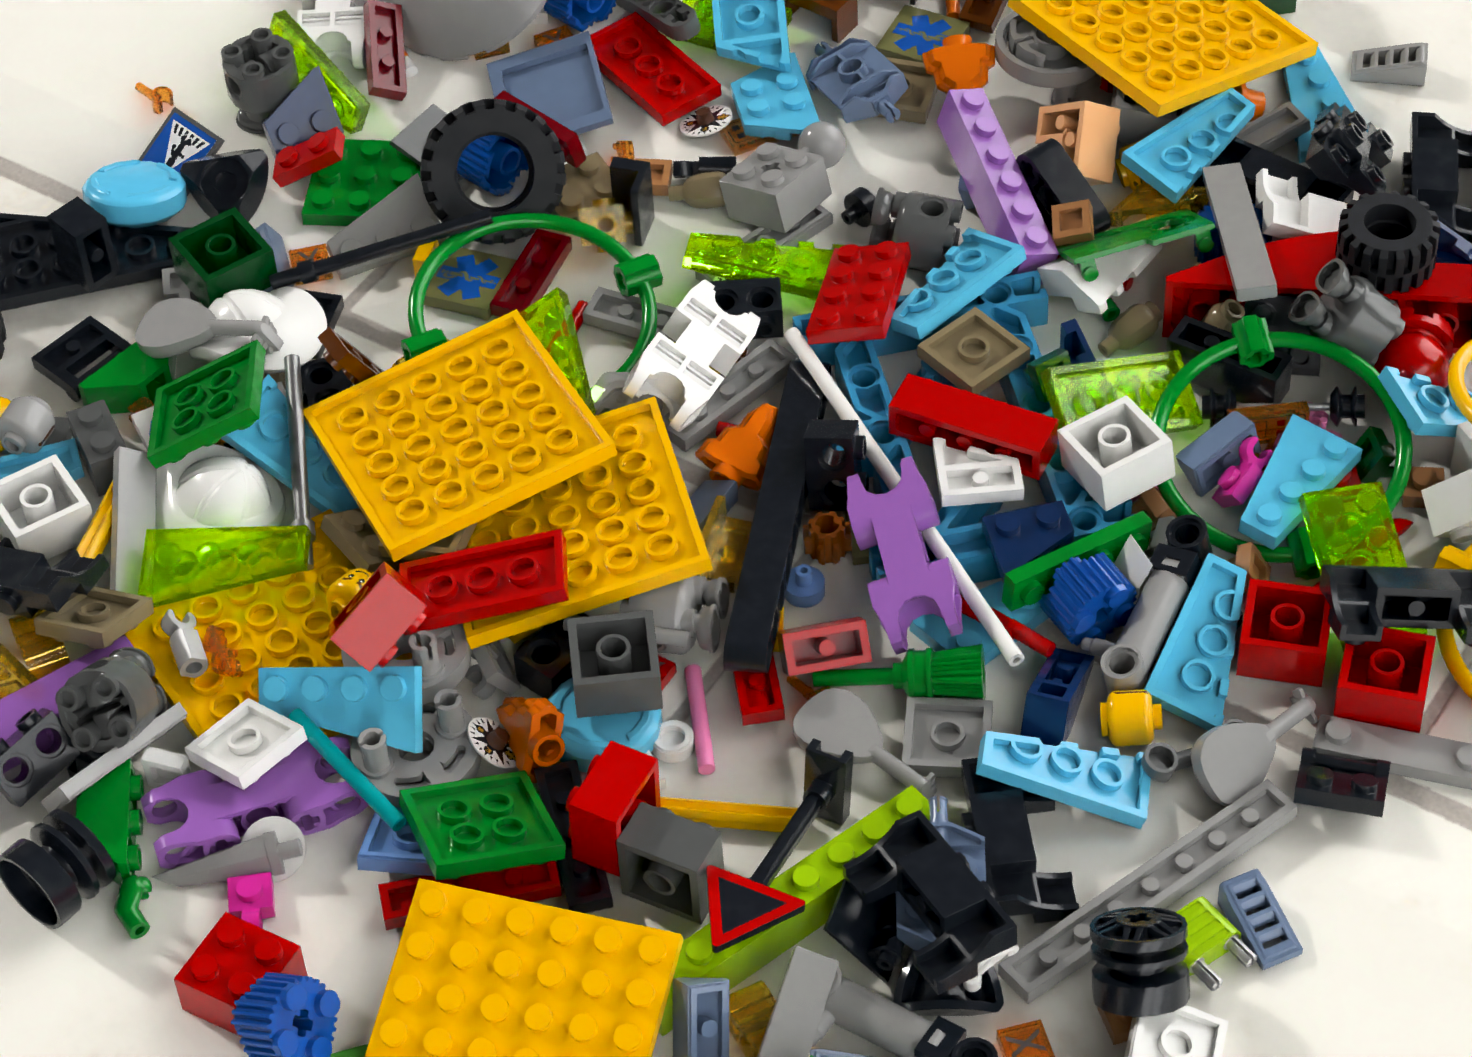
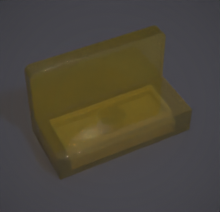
M716 496L701 532L714 570L697 576H705L707 581L725 577L729 584L730 593L735 594L752 522L727 517L725 496Z

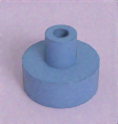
M801 564L792 568L785 596L786 600L793 606L808 608L820 603L825 596V578L822 572L807 564Z

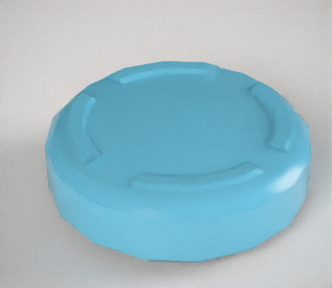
M140 160L116 162L97 170L85 181L82 187L83 201L103 215L108 225L117 227L141 228L166 222L179 213L187 201L184 178L175 169L160 162Z
M573 677L561 683L548 699L564 714L561 738L565 743V751L560 761L577 760L578 768L581 772L588 771L593 757L597 754L601 755L610 741L645 754L648 750L651 752L654 749L653 745L658 739L662 723L661 709L577 718Z

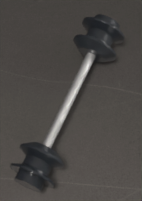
M1336 386L1330 394V403H1236V394L1231 387H1228L1225 395H1216L1213 388L1210 387V395H1202V419H1210V427H1213L1216 419H1223L1233 411H1330V419L1336 427L1339 426L1342 419L1350 418L1354 427H1356L1357 418H1365V394H1357V386H1354L1351 394H1342L1339 387Z

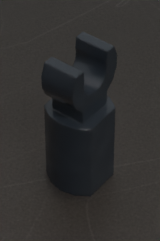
M736 156L699 157V161H673V177L677 179L689 178L692 175L715 171L727 174L736 165Z

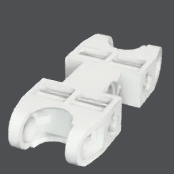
M301 0L303 10L297 11L296 34L304 72H308L311 68L317 66L320 67L325 59L333 56L347 58L354 69L367 67L363 6L367 0Z
M707 280L701 281L688 292L661 330V332L676 341V343L658 332L628 374L622 391L631 399L635 396L639 398L646 394L660 398L669 408L670 415L668 419L671 421L669 426L678 432L682 431L697 418L724 379V377L709 368V366L726 377L754 338L760 322V317L751 311L749 314L744 312L742 315L737 316L723 311L715 301L716 291L713 290L715 286Z

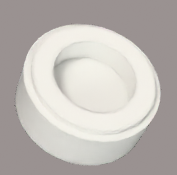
M678 720L662 722L658 739L653 745L654 749L652 751L654 755L666 763H679L689 758L695 748L692 728Z

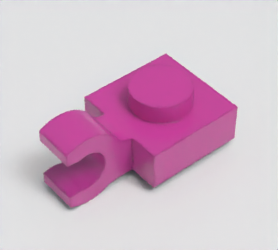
M1256 436L1248 437L1241 442L1239 446L1240 464L1227 468L1218 479L1219 487L1212 496V499L1222 508L1243 505L1264 473L1262 468L1269 463L1273 454L1271 449L1262 451L1258 458L1254 455L1253 448L1259 440Z
M271 872L227 878L229 914L262 929V919L276 917L274 882Z

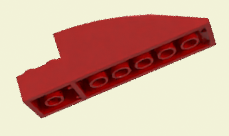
M1338 231L1292 237L1265 243L1277 283V295L1298 296L1304 291H1313L1321 297L1323 293L1317 289L1315 279L1318 272L1329 261L1336 258L1335 251ZM1224 255L1166 276L1162 337H1169L1184 315L1201 321L1204 314L1213 304L1225 302L1227 299L1237 301ZM1435 263V268L1432 270L1430 278L1423 280V284L1418 288L1409 287V291L1404 293L1392 291V294H1383L1395 301L1400 310L1415 308L1414 314L1426 315L1433 318V313H1436L1449 322L1454 332L1453 353H1456L1460 347L1472 339L1471 264ZM1245 301L1239 302L1244 308Z

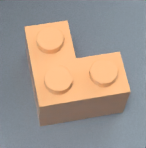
M1087 100L1039 107L1035 144H1041L1050 138L1057 140L1090 186L1112 184L1113 173L1116 167L1115 155L1117 138L1120 132L1121 109Z

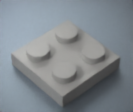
M907 696L902 762L921 776H927L932 772L935 774V777L962 778L961 760L978 758L982 737L986 731H992L993 701Z

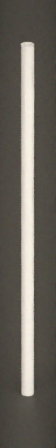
M797 327L788 329L785 333L786 340L841 420H858L859 435L866 436V456L891 491L901 480L900 475ZM936 527L921 531L924 541L937 560L949 558L961 595L1009 665L1017 666L1024 660L1023 653Z

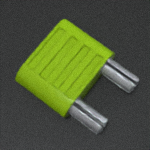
M1205 897L1196 898L1176 912L1185 917L1188 924L1186 942L1189 953L1183 961L1187 963L1189 976L1195 974L1211 991L1219 989L1223 980L1208 965L1228 951L1247 968L1257 961V955L1240 940L1241 932Z

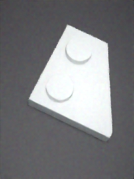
M933 438V454L942 507L1024 500V485L1018 458L1003 454H990L984 449L969 446L966 452L947 447L946 439Z

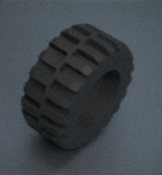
M482 99L468 102L445 115L428 136L429 138L421 156L420 179L425 198L441 222L488 208L491 211L492 217L514 213L552 214L562 199L563 186L566 184L564 165L566 161L564 152L561 150L558 142L559 139L543 118L523 105L501 99ZM496 135L508 138L520 147L527 159L529 173L526 186L522 193L507 205L501 207L481 206L470 200L459 185L457 178L459 158L464 149L480 137ZM537 228L499 231L473 241L488 245L496 243L508 244L522 237L530 236L535 233Z

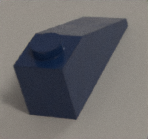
M1055 648L1053 654L1046 659L1027 691L1020 735L1040 738L1043 744L1053 746L1059 745L1061 741H1067L1094 664L1095 656Z

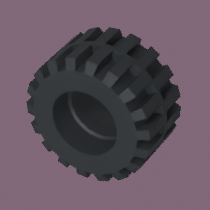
M1382 190L1374 191L1373 195L1367 193L1360 195L1358 200H1351L1347 204V209H1343L1341 212L1335 251L1336 258L1341 259L1345 263L1350 276L1357 275L1368 279L1378 291H1383V294H1392V291L1404 293L1409 291V287L1418 288L1423 284V280L1430 278L1432 270L1435 268L1441 229L1440 222H1437L1438 216L1435 211L1429 210L1427 203L1416 201V197L1410 194L1405 196L1401 195L1398 191L1384 193Z

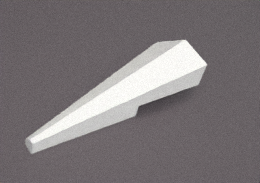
M1179 201L1134 223L1185 208L1190 210V208L1184 202ZM1169 226L1162 227L1157 230L1168 229ZM1145 244L1097 258L1095 262L1099 275L1092 282L1083 279L1079 264L1074 265L1063 257L1038 267L1037 270L1049 296L1072 298L1078 312L1102 314L1108 309L1106 300L1111 295L1120 296L1124 291L1123 283L1129 278L1137 277L1163 247L1162 244L1156 246Z

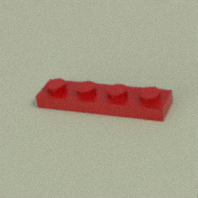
M549 861L541 865L531 864L507 868L499 872L466 875L457 879L436 880L434 876L424 875L378 884L386 930L405 926L419 878L529 902L562 896L555 861Z

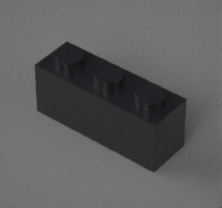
M1184 315L1167 339L1164 373L1175 376L1184 365L1204 350L1220 342L1232 339V333ZM1274 349V359L1266 362L1263 366L1249 368L1246 365H1240L1238 355L1234 354L1214 363L1197 375L1190 383L1210 390V387H1212L1214 392L1220 395H1225L1228 387H1231L1236 394V401L1241 403H1281L1290 390L1293 356ZM1264 411V412L1269 413V414L1272 415L1275 411Z

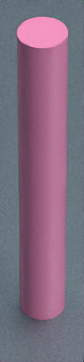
M692 664L688 665L684 672L694 733L697 766L700 774L709 775L715 771V762L702 671L699 665Z

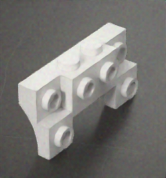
M1262 168L1256 174L1255 208L1263 210L1262 234L1286 239L1338 231L1341 212L1343 209H1347L1348 203L1313 193H1308L1300 200L1297 177L1292 176L1289 180H1284L1268 175V169Z

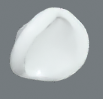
M286 286L270 292L255 289L232 290L223 294V297L216 298L208 308L215 315L216 319L261 321L263 316L270 318L277 330V335L283 340L284 344L280 351L273 352L272 354L266 353L264 374L285 372L284 357L290 354L300 357V366L308 363L322 346L317 337L327 329V319L321 305L308 292L296 287ZM216 335L209 341L189 350V355L194 359L212 362L251 343L250 339L252 336Z
M215 444L208 447L202 446L188 453L182 460L176 463L169 462L157 468L155 558L175 566L191 565L237 550L272 534L283 522L286 512L285 496L281 486L275 477L239 451Z

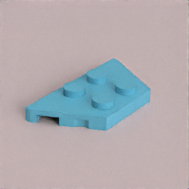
M712 0L715 44L718 56L781 72H792L785 0Z
M795 52L790 53L792 72H781L761 67L730 83L732 98L745 136L757 138L772 137L778 140L790 141L792 134H801L808 125L820 122Z

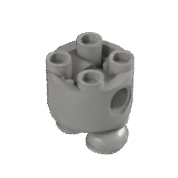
M696 575L629 597V600L623 599L620 605V613L653 610L655 627L691 632L688 648L657 644L658 653L686 654L694 646L696 639L703 650L715 653L720 642V619H725L728 612L729 584L725 577L707 581L705 576Z

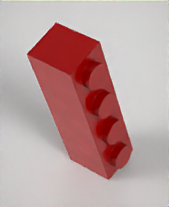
M910 373L906 375L888 405L890 434L933 447V438L939 437L946 439V446L967 452L969 446L984 449L990 454H1003L1018 458L1022 475L1036 480H1040L1058 447L1057 430L1059 419Z

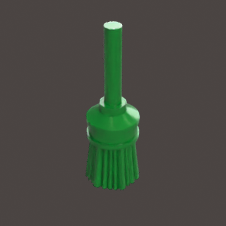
M983 644L935 652L933 648H926V650L909 648L903 661L893 662V667L823 670L813 672L812 674L813 687L893 684L894 689H903L906 695L911 697L935 698L936 696L983 700L986 698Z

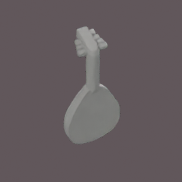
M169 298L155 304L142 318L135 333V340L140 350L152 358H168L180 355L200 346L216 335L252 336L250 341L258 340L267 354L280 351L284 344L283 340L277 335V330L268 316H263L261 321L216 319L215 315L204 305L188 298Z
M1302 687L1291 691L1293 696L1289 699L1292 706L1269 724L1251 722L1224 724L1210 729L1196 740L1191 749L1193 771L1203 791L1213 801L1222 806H1228L1262 783L1275 754L1276 740L1304 718L1310 721L1311 724H1316L1319 721L1314 713L1316 704L1311 696L1305 694Z
M839 688L825 689L809 699L793 718V735L803 750L806 751L812 739L815 738L821 741V751L840 758L844 751L848 750L853 752V764L874 763L905 786L910 787L913 785L928 800L936 794V781H934L936 778L934 773L930 772L924 778L883 749L881 731L872 711L862 699L852 692Z

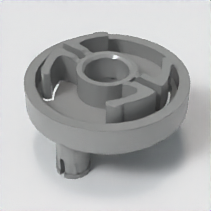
M1015 11L1003 18L997 27L995 58L1000 67L1013 78L1026 84L1054 88L1051 100L1052 105L1075 102L1076 86L1088 81L1097 74L1081 60L1072 56L1061 45L1048 38L1046 34L1030 22L1024 20Z
M463 624L429 631H418L411 635L404 636L403 634L396 643V646L399 648L398 651L385 665L422 666V705L434 701L435 695L440 690L446 688L454 689L462 681L469 669L471 649L466 639ZM450 635H453V637H454L455 650H454L453 640H452V638H451ZM341 650L343 667H363ZM412 653V659L396 660L402 654Z
M452 688L440 690L435 695L434 701L422 705L423 750L431 753L426 758L418 761L403 759L408 751L387 746L386 735H383V731L379 728L365 729L358 738H352L350 747L352 763L398 808H401L399 805V790L475 778L480 768L481 756L473 748L467 735V727L472 717L462 708V696L459 695L457 690ZM458 751H465V753H459L457 759L448 769H444L454 760ZM397 783H418L411 785H396Z

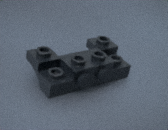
M1334 102L1320 112L1314 121L1315 125L1311 132L1312 137L1305 163L1319 180L1333 181L1336 185L1338 183L1343 184L1360 195L1365 193L1373 195L1374 191L1382 190L1385 193V183L1387 181L1380 169L1391 162L1393 141L1384 129L1379 128L1377 130L1371 122L1366 124L1363 117L1357 111L1351 113L1345 104L1339 107ZM1368 159H1370L1374 164L1369 165L1367 163Z
M1412 112L1410 152H1403L1401 174L1408 175V178H1403L1401 195L1407 196L1410 194L1416 197V201L1427 203L1429 210L1435 211L1440 222L1471 243L1472 208L1458 205L1457 199L1459 193L1458 168H1472V132L1450 125L1436 113Z
M1237 137L1210 164V166L1240 162L1253 204H1255L1256 174L1262 168L1268 169V175L1284 180H1289L1292 176L1297 177L1300 200L1308 193L1344 203H1349L1353 200V189L1340 183L1336 185L1333 181L1319 180L1311 169ZM1203 173L1181 197L1182 202L1199 210H1203L1205 205L1209 206Z
M4 537L0 542V612L9 616L17 615L33 618L40 609L58 613L73 592L87 595L110 565L104 554H98L95 559L80 557L76 549H71L59 563L50 567L44 554L15 549L11 540Z
M1349 565L1322 566L1319 589L1330 605L1328 623L1338 640L1351 645H1362L1366 641L1381 642L1384 627L1455 629L1464 644L1472 647V570Z
M978 758L961 760V777L968 807V813H961L962 827L985 837L986 882L991 887L995 900L1009 916L1032 914L1034 924L1061 921L1079 909L1072 884V872H1036L1037 859L1027 814L1055 811L1056 801L977 775Z
M920 810L896 820L889 831L873 847L843 865V877L866 905L898 891L937 938L927 946L913 952V963L938 995L978 976L979 962L1017 945V925L995 900L994 893L989 884L984 880H978L971 871L966 857L961 852H955Z

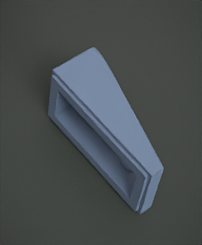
M1253 869L1233 877L1219 885L1217 904L1228 920L1241 932V939L1244 944L1257 955L1256 962L1262 971L1303 953L1300 942L1267 881L1258 869ZM1258 907L1261 909V911H1258L1248 916L1246 915V912H1249L1253 909H1256ZM1268 923L1272 925L1258 932L1254 930ZM1278 937L1282 940V942L1266 949L1262 945Z

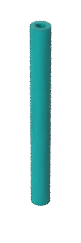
M300 708L293 710L289 714L288 719L303 726L308 738L307 741L393 831L402 829L407 822L402 813Z

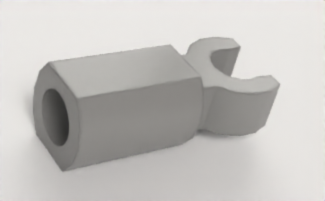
M168 609L160 625L162 630L170 636L169 643L180 676L197 678L207 670L209 663L198 630L194 629L197 623L196 618L191 612H187L183 620L179 621L175 617L174 611Z

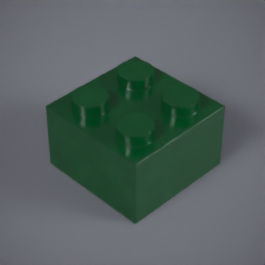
M235 207L168 238L175 273L206 308H209L216 298L223 297V294L232 290L255 289L263 291L271 287L269 275L277 273L273 249Z

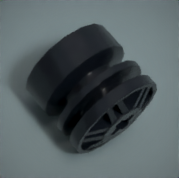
M60 809L51 811L44 817L43 823L36 824L30 829L31 841L24 838L19 839L0 855V879L8 892L34 919L52 929L61 927L81 909V897L86 899L95 897L99 893V889L109 885L116 876V869L110 855L94 833L79 819Z
M1153 907L1120 908L1107 911L1095 917L1090 923V937L1093 942L1091 945V955L1093 960L1097 962L1092 968V993L1095 1005L1109 1013L1132 1017L1158 1016L1174 1012L1186 1006L1190 999V978L1187 963L1183 961L1189 953L1186 942L1188 924L1185 917L1174 911Z

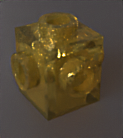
M614 198L592 200V207L578 208L579 221L599 230V222L602 219L611 220L613 229L604 233L619 243H627L626 235L634 234L631 211L624 212L623 204L615 205ZM581 238V247L597 246ZM597 246V253L606 252Z

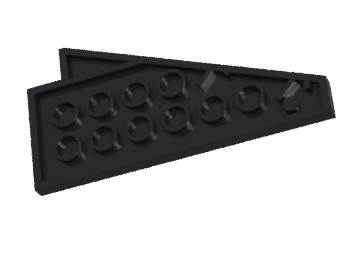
M0 213L1 311L89 293L61 271L46 216ZM108 225L119 274L90 293L162 278V269L174 267L168 238L190 227L154 225L129 228Z

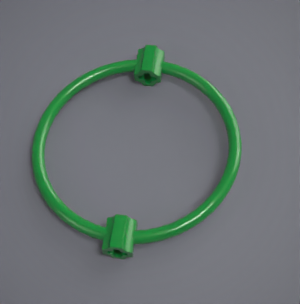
M514 213L493 217L494 223L447 238L431 252L416 274L408 300V322L412 337L401 340V350L405 361L447 342L441 329L434 328L426 331L423 315L424 300L429 283L443 262L458 249L475 239L495 232L519 228H542L572 234L597 245L619 263L614 265L613 270L617 287L622 296L639 295L642 308V324L637 344L628 359L616 372H630L656 335L657 305L653 288L662 285L663 276L660 271L659 262L654 254L650 255L647 253L635 258L614 238L589 224L575 219L545 213ZM589 388L585 391L578 393L580 397L583 399V401L586 399L592 388Z
M1256 314L1243 316L1239 321L1232 323V339L1220 342L1204 350L1175 374L1162 392L1151 420L1165 433L1170 412L1186 386L1202 371L1234 354L1238 355L1240 365L1255 368L1263 366L1266 362L1274 359L1273 347L1301 349L1337 361L1361 377L1375 391L1390 416L1396 438L1395 467L1391 481L1380 502L1359 523L1347 531L1324 540L1322 529L1305 526L1297 528L1286 537L1287 547H1276L1272 550L1265 545L1254 543L1266 562L1291 563L1295 578L1299 577L1304 580L1316 579L1321 576L1323 565H1331L1329 556L1342 552L1371 535L1384 523L1397 506L1407 486L1412 468L1413 443L1411 430L1378 379L1380 373L1365 359L1341 345L1320 337L1295 332L1269 331L1266 318H1260ZM1172 478L1157 485L1163 499L1177 517L1186 514L1200 517L1185 502ZM1203 519L1207 526L1211 545L1236 555L1237 545L1248 543L1218 530Z

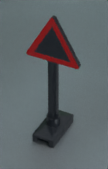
M815 738L812 739L806 748L803 802L752 877L744 878L713 865L707 866L706 878L711 946L714 953L721 952L805 911L804 900L769 886L816 817L842 826L850 815L853 752L845 750L842 756L838 758L822 752L821 741Z

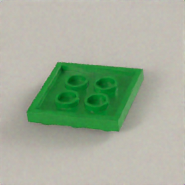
M345 139L342 160L311 175L301 214L303 225L348 226L416 173L420 177L421 167L392 147L390 141Z
M258 340L246 344L156 389L147 459L155 469L169 462L176 463L182 460L188 453L202 446H211L218 442L221 437L237 429H247L259 419L266 350Z
M525 770L399 790V805L436 880L457 879L466 875L499 872L507 868L531 864L541 865L549 861L565 859L566 844Z

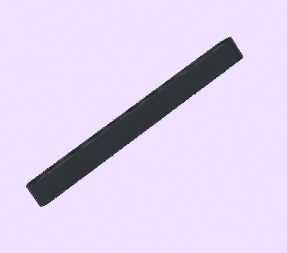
M798 360L790 361L725 638L723 655L725 671L768 674L781 618L780 611H782L808 495L803 438L810 419L824 420L828 399L804 364ZM822 362L831 376V363Z

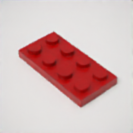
M637 12L590 35L600 71L662 126L722 95L721 84Z
M884 241L877 245L858 246L848 244L840 248H834L805 331L809 345L886 338L912 256L909 242L895 243L893 241Z
M562 528L399 563V574L424 594L427 605L424 611L427 617L413 634L418 631H429L569 601L566 538Z

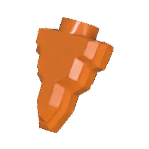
M966 34L948 36L943 39L942 47L922 53L925 71L927 74L934 76L937 89L945 94L952 89L983 88L988 84V70L995 66V46L986 43H972V37Z
M764 403L747 413L738 426L725 427L717 438H707L695 452V456L711 469L709 476L712 480L737 481L738 489L742 485L755 491L760 490L778 415V408Z
M505 697L503 704L496 708L500 723L510 736L509 747L516 756L517 768L519 771L525 770L531 782L536 783L534 768L552 766L564 754L565 743L561 738L564 714L546 698L525 699L524 697Z

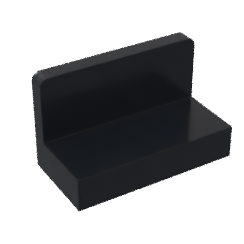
M613 157L609 168L614 221L633 225L634 243L636 246H643L655 218L650 162Z

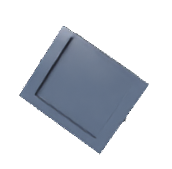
M589 31L486 64L494 98L504 90L577 133V135L614 123Z

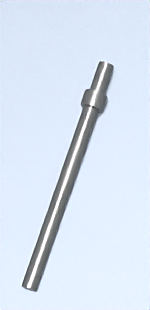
M290 354L284 357L294 511V521L290 524L291 541L296 544L297 569L309 571L314 568L312 542L316 540L315 522L310 518L300 357Z

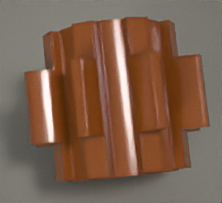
M820 511L816 513L814 519L810 518L808 525H803L804 553L810 554L812 560L817 559L819 564H837L841 557L845 558L847 551H852L851 523L845 522L843 516L838 517L836 512L822 513Z

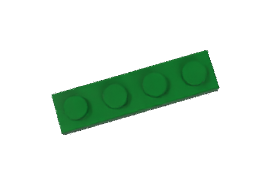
M1144 511L1138 512L1005 573L1002 602L1011 612L1025 605L1037 603L1043 594L1050 593L1049 588L1055 585V579L1053 578L1055 569L1062 567V563H1067L1071 557H1079L1082 561L1084 558L1088 560L1090 556L1094 557L1095 554L1104 552L1115 563L1130 534L1144 552L1148 549L1153 521Z

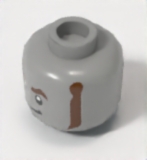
M35 396L13 399L0 417L1 444L8 452L16 455L22 452H39L55 429V418L50 406Z

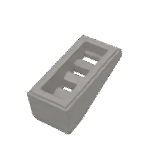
M1410 43L1353 51L1350 81L1424 86L1427 70L1428 43ZM1363 64H1370V67L1363 68Z

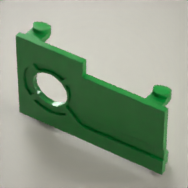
M1185 208L1095 234L1094 240L1056 246L1059 252L1058 255L1074 265L1079 264L1083 279L1092 282L1099 275L1095 259L1145 244L1156 246L1194 235L1197 249L1207 253L1214 247L1210 230L1215 229V223ZM1169 226L1168 229L1157 230L1162 227Z

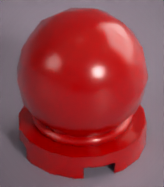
M1415 308L1401 309L1400 317L1405 321L1404 331L1398 338L1390 340L1387 346L1379 353V358L1373 367L1379 373L1382 372L1385 366L1397 368L1400 372L1399 376L1409 379L1415 373L1428 376L1431 379L1432 385L1446 388L1448 386V369L1450 359L1453 356L1454 332L1450 323L1436 313H1433V318L1426 315L1414 314Z

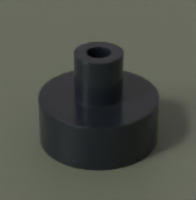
M858 187L846 195L844 198L846 210L841 213L843 221L847 225H851L854 222L861 227L871 225L872 210L876 197L863 187Z

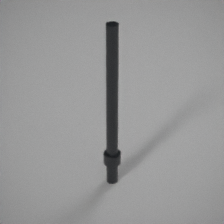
M488 208L321 260L314 261L311 258L297 262V267L269 275V280L273 290L301 281L305 285L318 281L319 276L492 224L494 223L493 217Z

